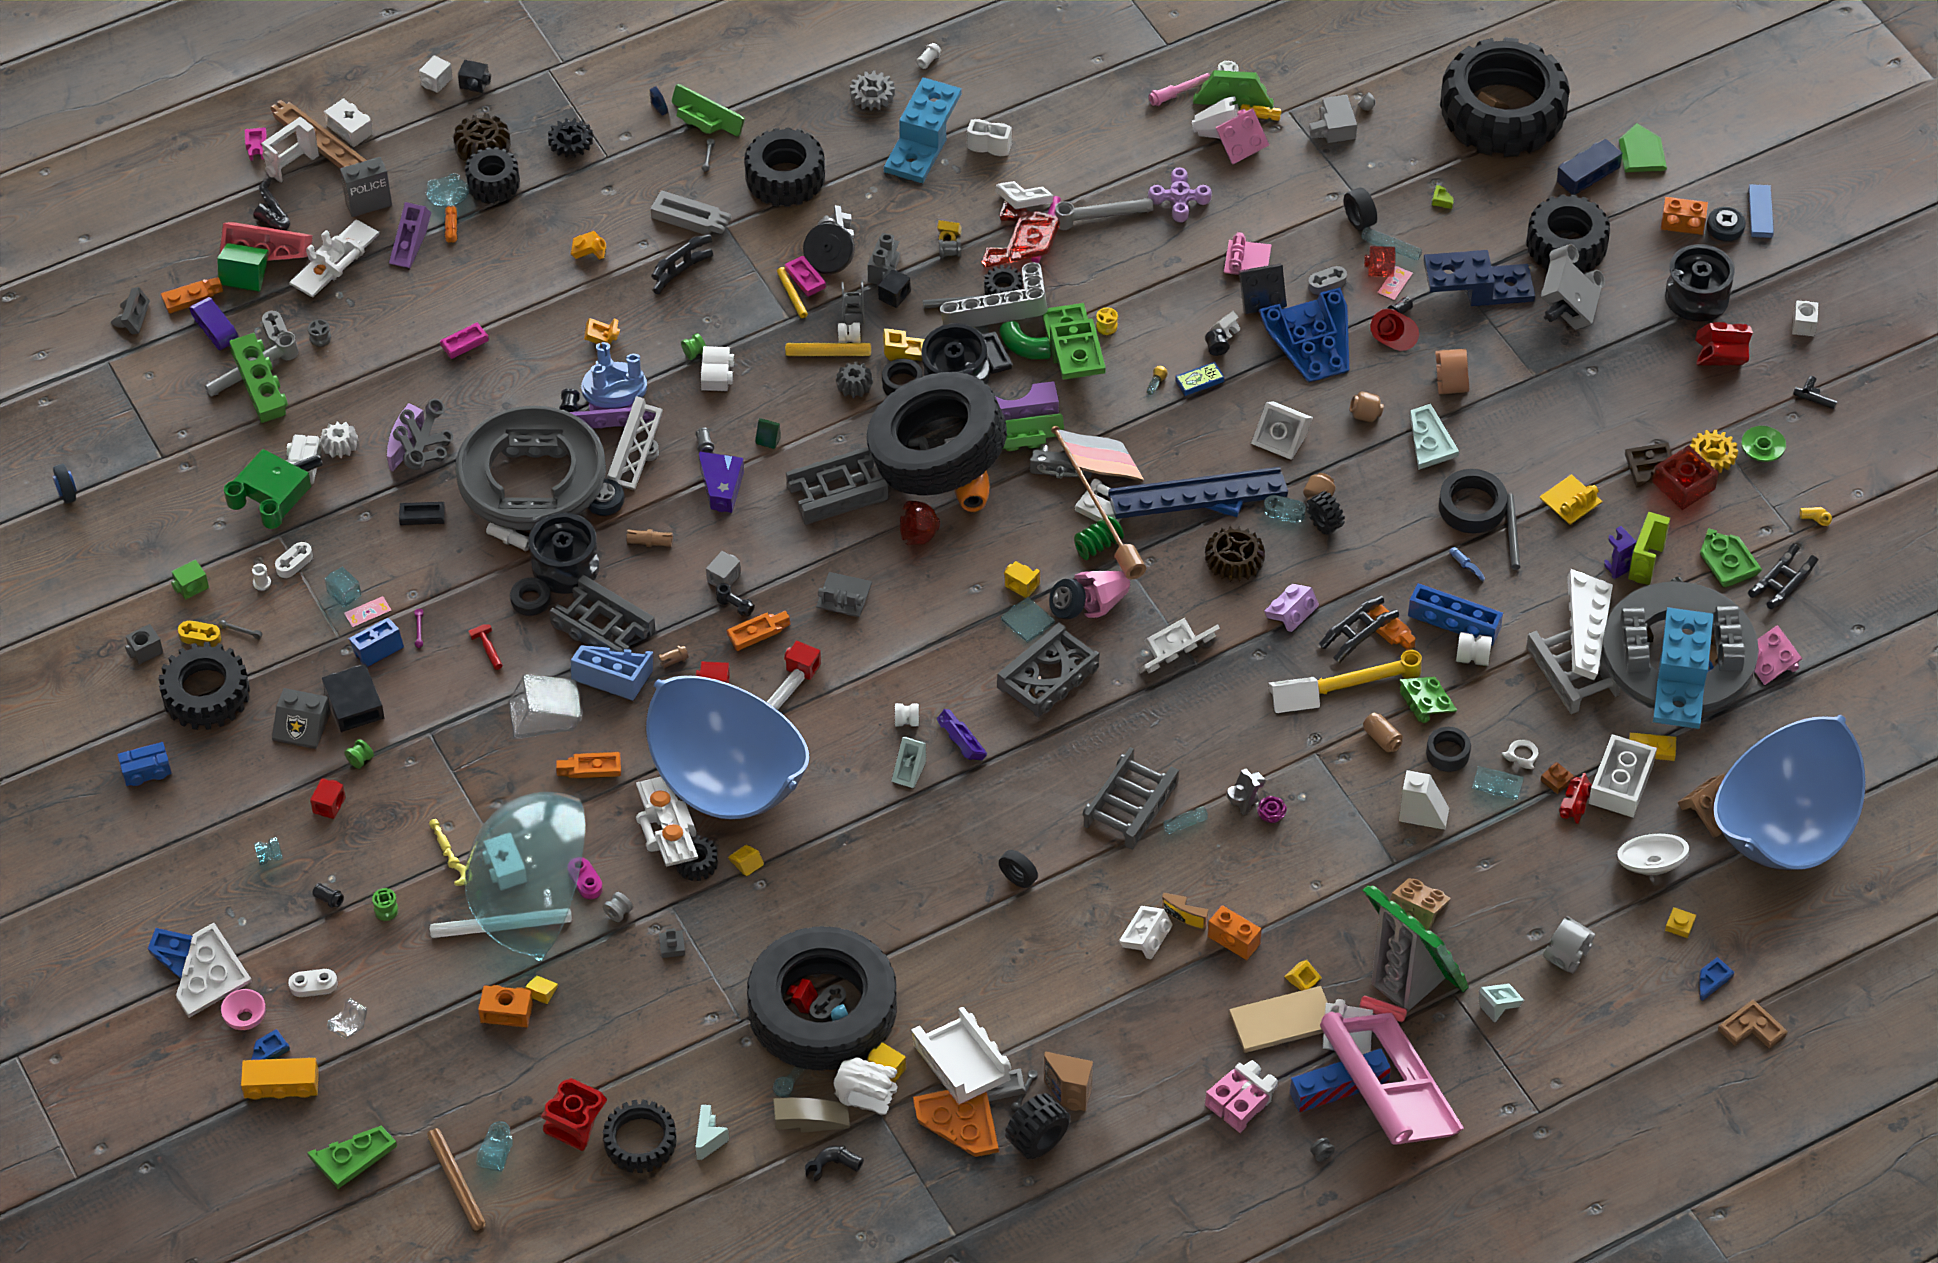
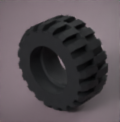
M785 127V129L774 128L771 132H763L761 137L757 136L753 143H750L747 147V152L744 156L747 187L756 198H761V201L766 204L772 203L773 206L777 207L779 205L791 207L792 204L797 206L805 200L809 201L812 199L813 195H817L824 185V151L818 140L813 139V136L809 133L804 134L800 129L792 130L789 127ZM780 163H792L800 166L791 171L771 169L772 166Z
M1559 195L1558 198L1553 196L1546 199V202L1543 201L1538 204L1532 211L1529 218L1526 246L1530 256L1534 257L1533 260L1538 265L1542 264V268L1548 271L1550 252L1568 244H1573L1579 254L1578 261L1573 264L1584 273L1585 270L1590 271L1594 269L1595 265H1599L1606 256L1610 235V222L1606 217V213L1599 209L1596 203H1590L1589 199L1585 197L1581 199L1577 198V195H1571L1570 197ZM1561 230L1574 231L1582 235L1583 238L1575 240L1563 239L1556 236L1554 232Z

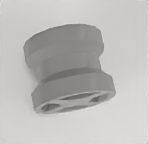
M616 892L612 896V900L607 901L603 905L604 912L616 922H620L624 918L623 915L633 909L630 900L620 892Z

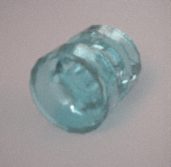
M277 836L270 838L268 844L261 841L254 843L260 865L267 864L271 858L275 861L283 859Z

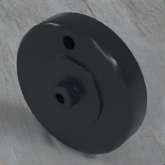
M832 222L822 223L811 229L803 244L804 257L817 272L822 274L841 272L851 263L855 252L854 240L848 230Z

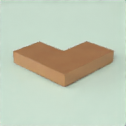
M1754 1000L1750 1001L1718 1027V1031L1734 1046L1753 1033L1769 1049L1783 1039L1788 1032Z

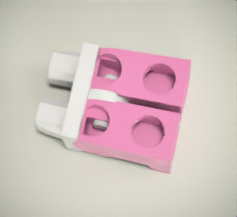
M1253 1060L1245 1065L1239 1063L1235 1066L1234 1070L1230 1071L1206 1092L1205 1106L1220 1118L1224 1116V1121L1241 1133L1246 1128L1247 1123L1271 1102L1272 1093L1277 1088L1278 1080L1269 1074L1263 1080L1259 1078L1258 1075L1261 1072V1068Z

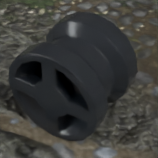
M1213 329L1205 335L1208 351L1213 356L1223 355L1230 348L1224 330Z

